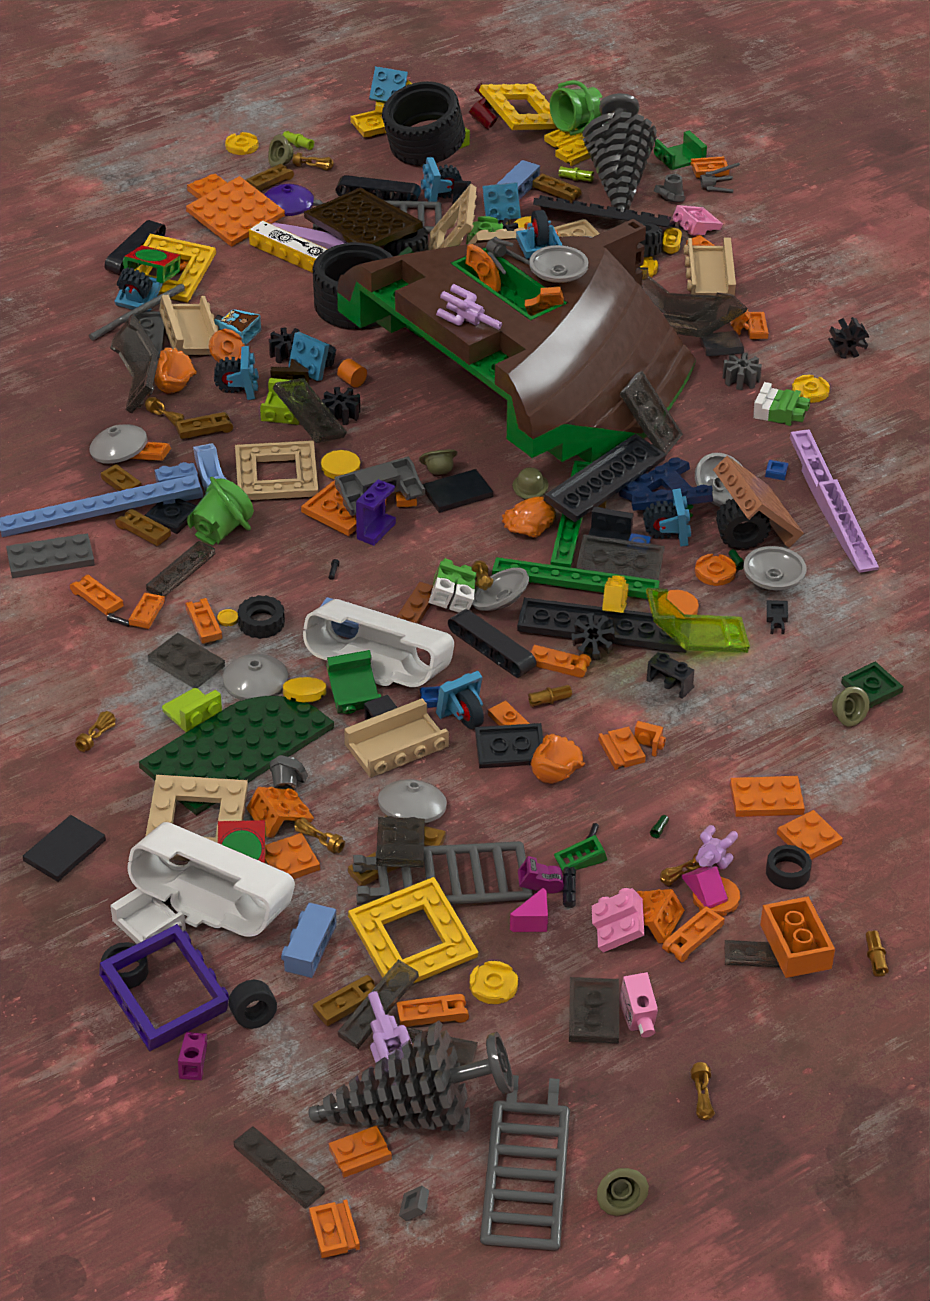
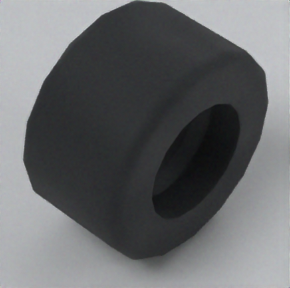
M246 980L238 984L229 996V1008L237 1023L244 1028L254 1029L266 1025L273 1019L277 1011V1001L269 986L260 980ZM259 1001L256 1005L247 1008L250 1003Z

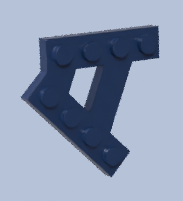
M675 457L663 465L655 467L649 473L641 475L637 480L630 482L624 489L619 491V495L622 498L631 500L633 511L645 510L647 507L650 508L652 503L657 505V501H660V504H663V501H667V504L673 503V489H681L682 496H686L687 505L713 502L712 485L691 487L680 476L690 469L689 462ZM661 485L665 488L660 489L656 492H652L654 489L660 487Z

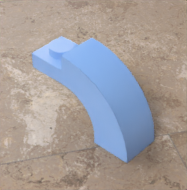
M213 443L193 447L198 473L205 493L211 483L210 477L226 479L221 471L217 449Z

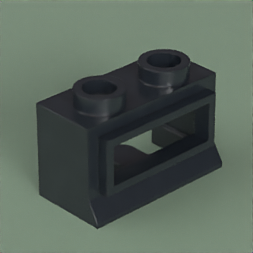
M657 652L648 661L646 681L651 682L661 673L667 677L664 680V688L671 689L677 682L681 684L679 697L683 699L695 687L693 685L695 670L688 667L685 662H678L670 658L667 653Z

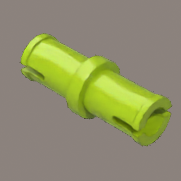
M284 131L283 133L288 142L292 143L295 147H303L308 150H312L314 147V140L305 138L302 134H294L289 131Z
M563 166L559 169V173H561L559 177L570 178L573 181L593 182L594 176L592 175H594V171Z

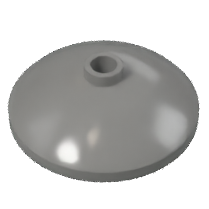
M554 245L535 251L530 257L529 265L531 271L545 281L566 283L574 281L586 273L588 270V258L584 253L575 248Z
M122 424L111 426L93 439L89 448L90 454L94 460L101 463L125 461L144 449L147 444V435L142 428L135 425Z
M711 453L704 456L698 462L695 469V481L697 486L712 485L713 502L711 503L720 507L722 504H726V500H732L733 497L713 469L729 455ZM729 456V457L732 458L734 461H736L738 464H740L735 458Z
M761 547L750 552L744 560L743 569L746 577L755 585L767 590L781 591L793 588L800 584L806 575V564L802 557L794 551L783 547Z
M510 568L490 576L494 580L492 586L487 590L477 587L474 590L472 605L482 611L500 610L509 607L527 588L529 575L522 568Z
M266 654L241 656L232 661L223 673V684L226 691L240 700L260 696H277L283 691V684L288 681V672L285 665L278 659Z
M405 779L385 786L379 793L378 805L381 811L392 819L405 823L420 824L440 818L446 811L447 800L444 794L434 785L420 780Z

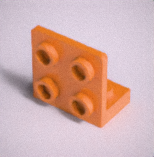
M257 787L246 807L254 820H265L267 838L275 837L284 820L296 821L304 817L308 822H312L314 819L308 807L298 797V793L290 788Z
M673 889L637 891L643 899L644 926L648 925L658 943H664L670 937L684 913L683 906Z

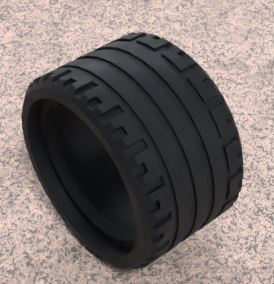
M426 81L404 86L387 99L382 109V119L392 154L404 163L423 166L426 164L427 157H433L435 163H439L457 152L464 142L466 131L458 97L450 87L444 84ZM437 120L428 125L412 127L420 122Z
M356 242L336 245L321 253L313 264L314 308L317 314L326 322L346 329H365L379 325L377 322L360 328L338 311V282L340 276L344 275L354 266L393 256L378 246Z

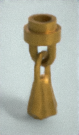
M297 152V154H293L292 163L301 167L302 163L320 167L324 170H330L334 166L331 157L306 158L303 157L302 153Z
M149 397L145 402L147 411L156 415L165 414L175 427L176 421L184 420L183 414L166 411L164 404L156 397Z
M484 561L474 562L471 567L472 571L476 572L477 581L475 584L480 589L487 590L494 581L488 576V566Z
M109 711L100 712L97 721L89 728V735L81 733L76 738V748L81 752L89 751L94 746L92 738H98L103 732L115 726L116 719L114 714ZM95 728H97L98 730H100L97 734H96V730L93 731Z
M301 817L294 823L296 832L318 838L319 842L332 853H340L345 847V841L342 836L328 832L323 833L304 817Z
M698 853L693 855L692 860L684 864L662 870L660 881L667 886H671L683 874L701 868L695 859Z
M698 1062L693 1065L690 1071L691 1079L695 1081L698 1091L696 1115L700 1119L709 1120L715 1115L707 1088L708 1081L711 1078V1069L706 1063Z

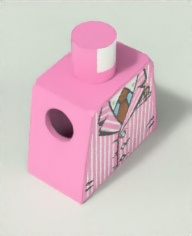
M648 972L624 976L619 1003L629 1030H639L641 1037H650L655 1034L654 1025L658 1009Z

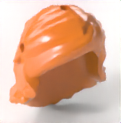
M166 347L160 351V357L155 365L154 381L155 385L162 392L168 394L181 391L187 386L186 384L189 379L196 375L197 371L194 369L189 356L185 355L181 350L178 351L176 348Z
M532 497L516 504L513 509L506 510L505 514H502V523L505 524L504 527L508 528L510 532L537 538L545 529L553 524L556 518L555 508L543 500L544 497Z
M547 734L543 738L542 744L536 748L533 754L531 769L539 781L553 784L569 778L576 769L585 766V763L583 762L582 751L580 747L575 745L574 741H568L566 737L562 738L559 735Z

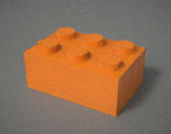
M809 896L763 905L760 926L785 978L832 969L835 948Z

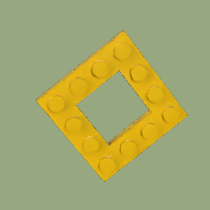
M489 84L480 86L479 91L512 130L558 129L550 114V103L535 85ZM508 100H527L538 114H519Z
M150 234L143 245L181 255L180 259L189 261L179 280L169 279L164 282L157 295L159 296L179 284H183L185 290L170 299L187 303L216 255L215 247ZM142 264L136 268L140 273H145V276L157 278L156 276L149 275L153 268L151 266Z
M435 877L348 911L351 923L391 993L478 957V950ZM423 909L443 943L402 960L383 925Z

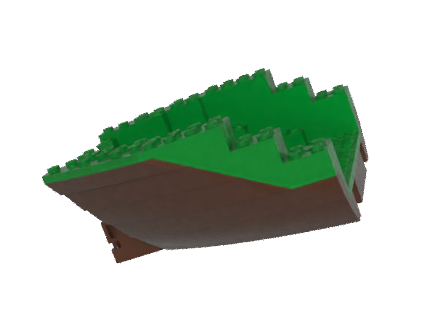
M631 219L592 238L588 236L559 237L563 246L575 248L584 253L588 258V270L586 273L571 282L553 283L545 281L531 271L530 265L505 253L502 257H496L506 271L504 275L498 269L501 290L496 292L479 279L477 272L466 264L467 246L469 244L420 251L359 264L349 269L344 275H341L338 282V311L358 327L362 328L377 322L390 333L406 327L418 337L425 338L507 400L506 439L531 458L548 451L561 462L575 455H578L586 462H594L634 434L639 435L643 439L646 438L669 412L687 383L696 363L693 354L682 343L675 329L669 324L663 313L654 305L642 288L643 271L638 267L644 263L645 246L639 242L645 240L646 226L635 219ZM517 239L504 240L514 244L513 247L505 245L508 250L525 258ZM488 242L473 244L484 250L487 254L489 253L486 250ZM455 284L474 293L477 296L475 303L483 307L485 315L502 322L501 328L499 330L481 321L478 325H474L465 320L462 325L457 326L437 316L439 308L457 316L456 312L446 308L448 302L440 298L442 292L445 291L461 300L466 299L450 291L452 285ZM561 287L564 296L563 304L555 305L533 316L527 313L525 300L537 297L541 292V288Z

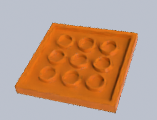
M240 176L186 206V211L231 247L248 238L249 229L262 220L272 224L285 216V210Z

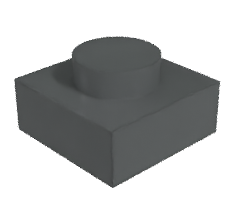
M422 1185L404 1193L399 1216L408 1221L424 1214L427 1209L429 1190Z

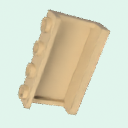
M688 238L687 245H684V255H687L685 256V267H688L686 268V279H689L687 280V291H690L691 298L734 299L736 281L731 238H724L723 246H692V238Z
M161 295L159 311L172 349L181 350L185 355H211L209 340L218 331V325H215L214 314H211L210 303H207L206 297L201 296L199 304H172L169 295Z
M423 698L344 729L346 747L370 778L449 747L448 730H440L427 714V703Z

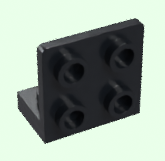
M593 507L591 528L584 545V550L615 557H624L632 533L634 513Z

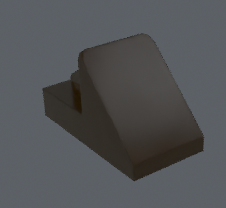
M294 359L290 360V367H271V378L305 381L309 387V369Z

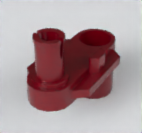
M480 83L474 91L482 99L472 106L469 114L488 130L495 124L498 117L491 111L493 109L492 105L479 91L480 86L483 85Z

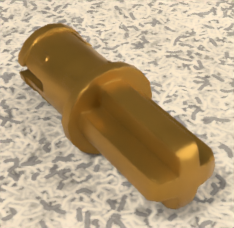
M570 685L553 689L547 687L546 690L529 693V704L531 707L545 703L553 704L556 700L571 697L572 690Z
M878 931L866 932V941L869 949L867 957L871 961L873 974L877 977L885 976V973L888 974L889 972L885 960L886 950L881 945Z

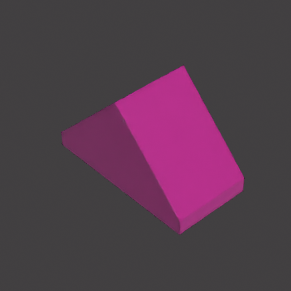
M717 866L701 867L682 875V879L704 907L712 908L727 902L728 898Z
M542 888L510 913V930L512 932H547L548 909L546 890Z

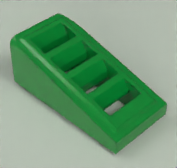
M596 835L554 854L562 872L565 867H574L576 870L607 861L605 850ZM577 855L578 859L574 860L572 856ZM564 858H568L570 863L566 864Z

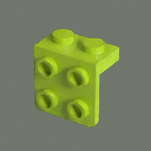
M193 688L165 703L162 706V711L181 729L188 732L222 711L221 694L215 689L205 695L198 688Z

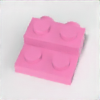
M677 205L672 217L675 222H678L679 226L683 227L692 236L705 235L707 230H721L723 225L703 207Z
M623 888L619 891V894L610 898L602 897L598 900V903L592 905V924L597 928L598 948L603 953L644 936L643 899L633 888Z

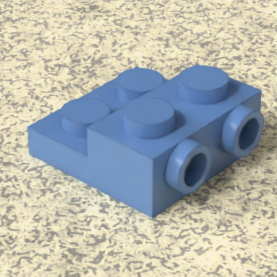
M183 462L178 466H161L159 469H155L156 483L197 474L198 477L194 463ZM202 488L201 493L176 499L187 501L203 498ZM175 499L163 502L164 504L175 503Z

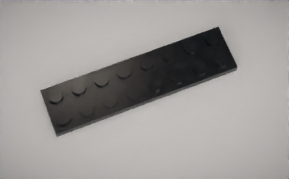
M540 195L539 198H534L533 205L624 221L635 219L638 222L651 223L667 228H675L676 224L675 221L671 220L672 217L658 214L657 218L652 213L641 212V215H638V212L634 210L624 209V212H620L621 209L607 206V209H604V206L590 203V207L587 206V203L573 201V204H570L569 200L561 198L553 201L554 198Z
M634 434L546 493L543 500L567 516V518L576 522L591 512L593 507H598L624 489L630 482L637 480L641 475L664 461L666 454L639 435Z
M524 597L517 625V631L572 638V633L580 634L578 631L575 632L574 623L576 620L579 619L582 624L588 627L589 623H587L586 614L593 613L594 625H597L602 619V615L608 618L609 626L604 630L614 627L615 640H607L612 642V644L686 653L692 618L624 610L623 613L604 611L602 607ZM592 634L589 635L591 640H593V637L597 639V634H594V636Z

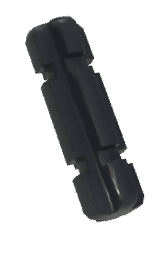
M565 867L563 869L564 907H574L576 905V869L574 867Z

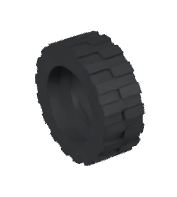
M257 595L249 597L247 600L245 599L239 605L237 611L238 626L246 636L258 639L270 638L277 635L278 632L280 633L282 628H284V606L276 598L267 595ZM259 613L272 615L267 620L251 619V616Z

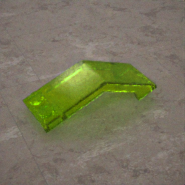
M646 589L653 621L686 651L748 653L750 645L742 617L687 615L682 613L667 599L668 589Z

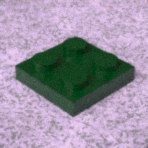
M876 661L843 676L841 679V684L845 688L855 686L867 693L869 708L901 694L904 687Z

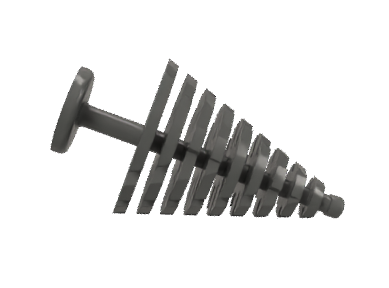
M617 93L611 94L600 101L599 112L601 116L593 119L584 128L582 135L585 137L583 141L599 174L598 176L602 180L601 183L605 187L604 190L611 201V206L621 209L620 212H624V209H630L636 188L646 167L647 159L656 141L657 130L655 125L651 127L652 122L647 118L644 120L643 116L638 115L640 105L635 97Z
M437 1021L429 1026L428 1031L424 1030L417 1034L414 1043L411 1044L409 1039L402 1044V1051L396 1048L389 1053V1059L384 1057L376 1062L375 1068L371 1066L362 1072V1080L359 1081L358 1075L349 1081L350 1091L345 1084L336 1089L337 1102L331 1093L323 1098V1105L310 1107L308 1110L309 1117L313 1122L327 1118L330 1123L338 1124L341 1115L345 1124L354 1125L357 1118L358 1122L365 1126L372 1125V1120H376V1126L380 1127L388 1126L389 1118H391L390 1125L394 1128H402L406 1124L409 1129H419L422 1126L423 1128L436 1130L437 1127L442 1126L441 1131H451L453 1125L456 1124L455 1131L466 1133L470 1127L469 1107L464 1109L468 1095L465 1083L460 1084V1082L493 1074L495 1083L503 1094H509L514 1091L513 1075L505 1045L499 1033L493 1032L486 1038L488 1058L460 1066V1062L456 1063L458 1056L454 1046L448 1048L451 1038L447 1030L440 1032L443 1024Z

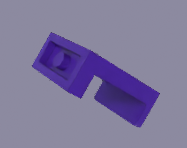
M378 479L356 501L358 540L375 546L396 524V517L385 513V499L395 490L394 485Z

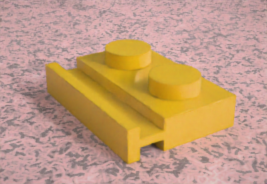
M560 129L544 135L545 142L559 149L576 140H583L585 138L581 133L571 136L569 132H563Z
M581 139L555 150V156L565 163L569 162L570 166L591 158L584 141Z

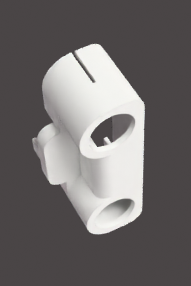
M333 599L309 613L304 623V643L307 649L318 658L327 660V657L370 650L374 680L376 684L388 686L393 682L409 687L421 686L444 670L450 664L453 655L454 640L448 633L339 599ZM345 620L356 622L359 624L358 633L354 638L343 639L334 632L331 621L342 623ZM416 647L430 653V666L420 660Z
M169 822L161 823L131 849L128 860L130 861L128 862V874L132 883L143 893L165 902L171 896L172 907L177 912L181 911L184 915L188 916L185 919V923L194 927L201 923L214 928L223 927L247 937L261 933L290 904L295 887L294 879L290 874ZM176 854L190 859L185 865H176L169 860Z

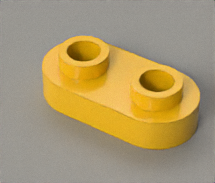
M677 228L666 229L662 241V250L668 254L678 252L682 231Z

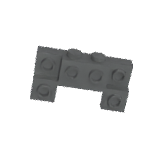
M409 456L335 477V487L342 496L343 505L351 516L356 515V501L378 479L394 485L395 490L392 493L401 491L406 500L425 495V488Z

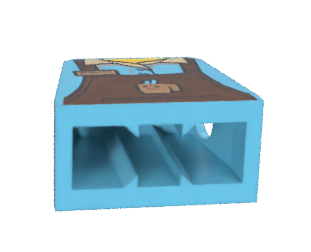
M234 309L225 317L217 315L214 319L215 325L219 326V330H233L240 335L241 341L245 345L261 331V316L259 314Z

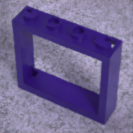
M178 924L100 962V977L149 1052L227 1011L229 1000L227 990L219 986L214 971L211 968H207L201 952L198 949H194L188 933L182 931ZM175 942L213 1000L155 1029L117 971Z

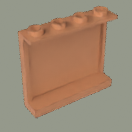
M726 456L713 469L749 520L758 511L769 518L771 526L789 548L804 534L769 485L732 458Z

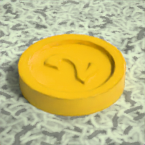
M232 609L222 610L217 615L218 623L222 626H233L238 622V613Z

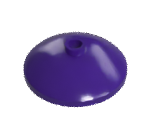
M296 184L277 185L264 194L285 210V216L303 214L304 211L311 209L313 206V194L307 188Z

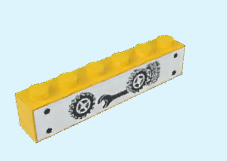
M263 220L249 229L250 245L312 273L314 261L321 253L327 250Z

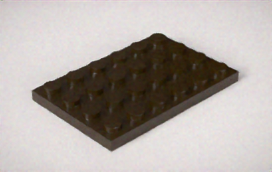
M362 188L304 211L305 219L347 243H367L380 247L423 228V221Z

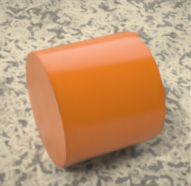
M346 359L338 367L337 376L356 388L361 386L366 380L367 370L354 360Z

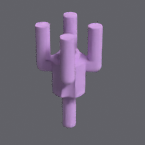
M455 284L452 285L450 291L466 299L461 300L445 291L442 292L440 298L448 302L446 308L456 312L457 316L441 308L438 309L437 316L457 326L462 325L465 320L474 325H478L481 321L499 330L501 328L502 322L485 315L483 307L475 303L477 296L474 293Z
M709 825L700 834L704 844L700 847L695 859L701 867H712L716 863L720 869H725L733 861V855L731 853L726 854V849L736 841L738 834L735 831H731L722 840L713 838L712 835L716 829L713 825Z
M374 991L368 994V998L376 1020L370 1023L374 1040L370 1045V1049L376 1063L384 1057L389 1059L388 1055L391 1050L397 1048V1050L401 1049L402 1051V1044L408 1041L410 1036L404 1025L397 1026L394 1016L385 1015L378 993Z

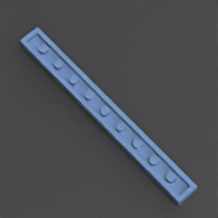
M197 474L147 484L145 486L0 517V532L2 537L198 494L201 493Z

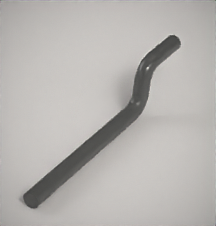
M179 284L161 295H169L171 298L184 291L185 287L183 284ZM161 295L89 334V338L94 341L130 319L160 304Z

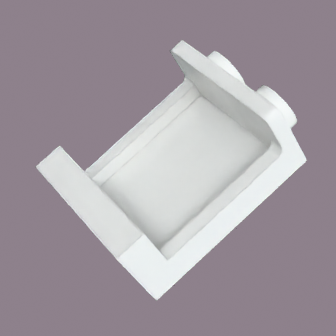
M138 888L110 905L112 921L136 944L176 924L179 925L182 931L186 929L185 916L181 911L175 914L161 900L143 893Z

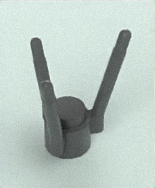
M740 163L705 172V175L700 176L701 188H706L707 191L733 193L732 189L713 187L716 185V181L730 180L733 177L715 178L714 174L737 167Z
M497 237L488 241L486 250L489 252L488 255L502 274L505 275L506 271L496 257H502L505 253L529 265V260L505 247V245L513 247V243L500 240Z

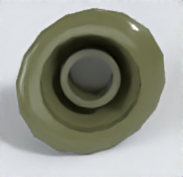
M278 134L274 136L269 146V164L271 167L279 164H288L293 158V147L283 135Z
M454 449L430 451L422 454L419 457V462L426 465L431 474L444 475L452 470L453 458L457 455V451Z
M533 467L523 469L512 484L514 492L523 499L541 497L548 490L549 485L547 479L542 476V473Z
M847 687L833 700V713L844 726L852 727L859 724L868 713L869 698L867 693L859 687Z
M618 1168L609 1172L601 1180L597 1189V1201L600 1208L607 1214L614 1216L626 1215L643 1204L648 1196L649 1185L646 1178L639 1171L630 1168Z

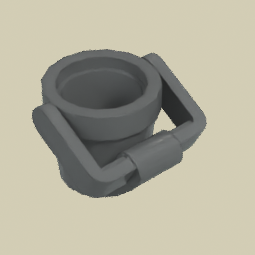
M678 174L667 175L664 185H656L654 188V192L662 195V198L666 201L683 202L685 200L683 180Z
M279 755L270 761L274 788H290L295 790L297 788V781L305 783L308 773L303 764L297 759Z

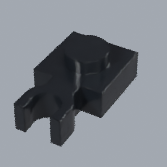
M767 600L766 620L771 622L770 634H773L774 628L777 627L781 629V634L785 633L784 622H788V601Z

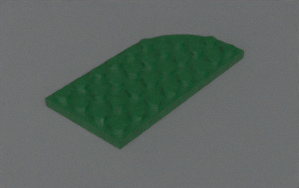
M284 696L249 698L230 705L139 761V768L154 781L156 780V775L248 780L249 783L270 769L271 760L279 755L289 757L334 728V721L309 703L298 702L294 698H291V700ZM179 801L196 816L216 804L210 802Z

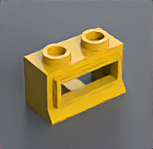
M614 575L612 578H608L604 589L602 610L624 612L627 605L626 600L629 584H626L625 577Z

